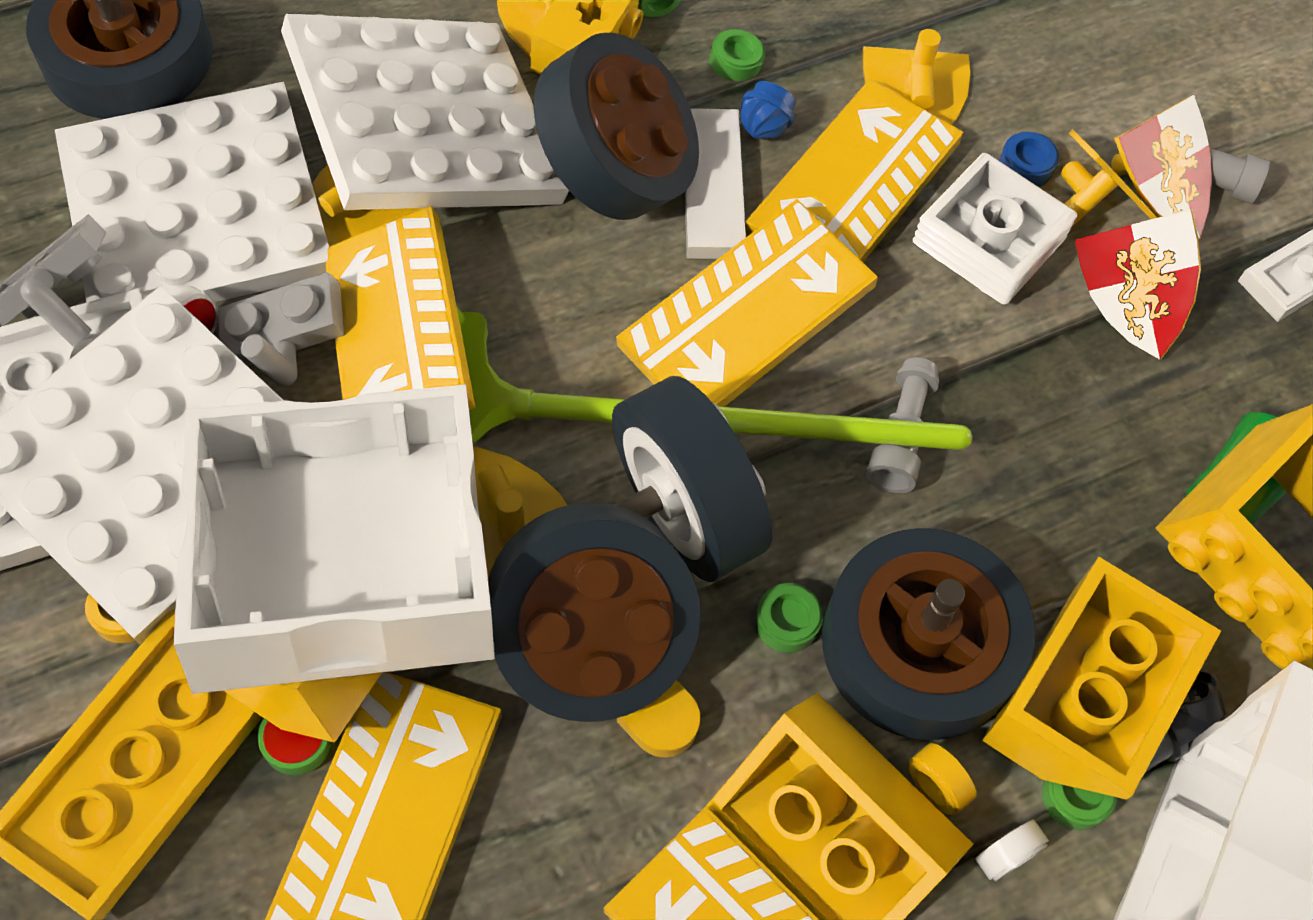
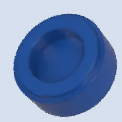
M1020 132L1014 134L1006 141L999 161L1040 187L1045 185L1053 176L1059 162V153L1055 144L1047 137L1035 132Z

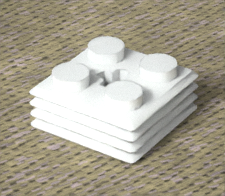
M982 153L920 217V223L917 225L918 229L915 231L913 243L1001 304H1008L1067 238V234L1077 218V212L988 153Z

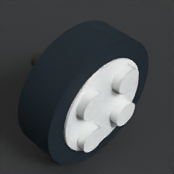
M670 376L616 404L612 413L614 438L624 469L636 494L615 504V506L631 510L644 518L649 517L652 523L668 538L688 569L698 578L707 582L718 580L765 553L770 548L772 524L765 499L766 490L762 478L751 464L723 412L700 389L682 377Z

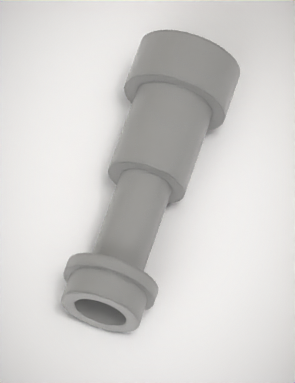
M1210 148L1212 185L1229 190V197L1253 204L1265 182L1270 167V160L1250 154L1240 158Z
M919 357L909 358L904 361L902 368L898 370L896 376V383L902 389L898 407L895 413L889 415L888 419L923 422L920 417L926 395L935 393L939 385V369L933 362ZM881 444L875 447L866 471L867 480L875 487L891 493H907L912 491L916 486L921 467V460L917 456L919 447Z

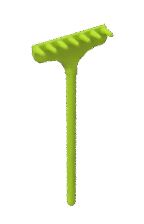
M457 306L476 408L469 410L473 444L491 428L514 418L531 420L532 417L612 423L614 407L625 399L534 393L533 389H518L501 380L488 363L486 347L488 325L486 319L478 312H461ZM718 406L734 433L953 450L965 449L972 442L971 430L959 424Z

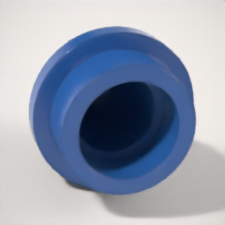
M768 81L757 82L753 91L746 92L741 100L742 110L740 119L743 127L755 139L769 140L770 138L779 137L794 121L795 116L792 110L796 100L789 91L775 83Z

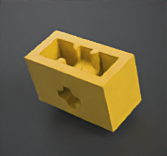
M554 0L531 34V71L541 75L551 62L587 38L598 33H616L634 40L644 12L638 9L639 0Z

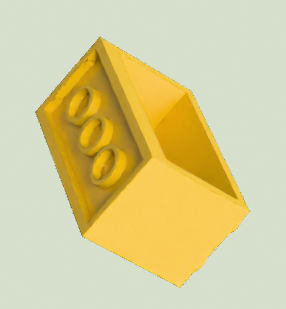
M1313 404L1257 425L1155 527L1169 542L1168 550L1173 558L1183 567L1197 572L1216 592L1214 598L1219 607L1232 618L1244 622L1262 641L1261 649L1265 656L1281 669L1296 661L1313 670V589L1238 510L1273 477L1313 519Z

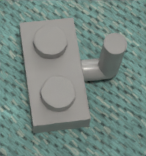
M89 214L0 284V324L2 326L6 325L20 313L27 319L38 313L73 347L90 334L92 329L52 290L56 284L67 276L73 282L79 281L95 268L102 259L97 252L106 235V231Z
M329 272L218 308L220 341L246 366L254 364L276 384L283 387L292 385L297 379V350L345 335L340 283Z

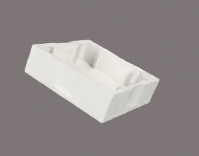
M466 385L367 393L331 402L275 401L185 410L181 487L187 504V526L183 544L178 553L174 646L192 694L495 659L491 604L482 524L479 520L475 462Z
M1293 661L1252 693L1230 716L1214 723L1189 743V752L1176 760L1147 833L1137 866L1114 920H1313L1312 669Z

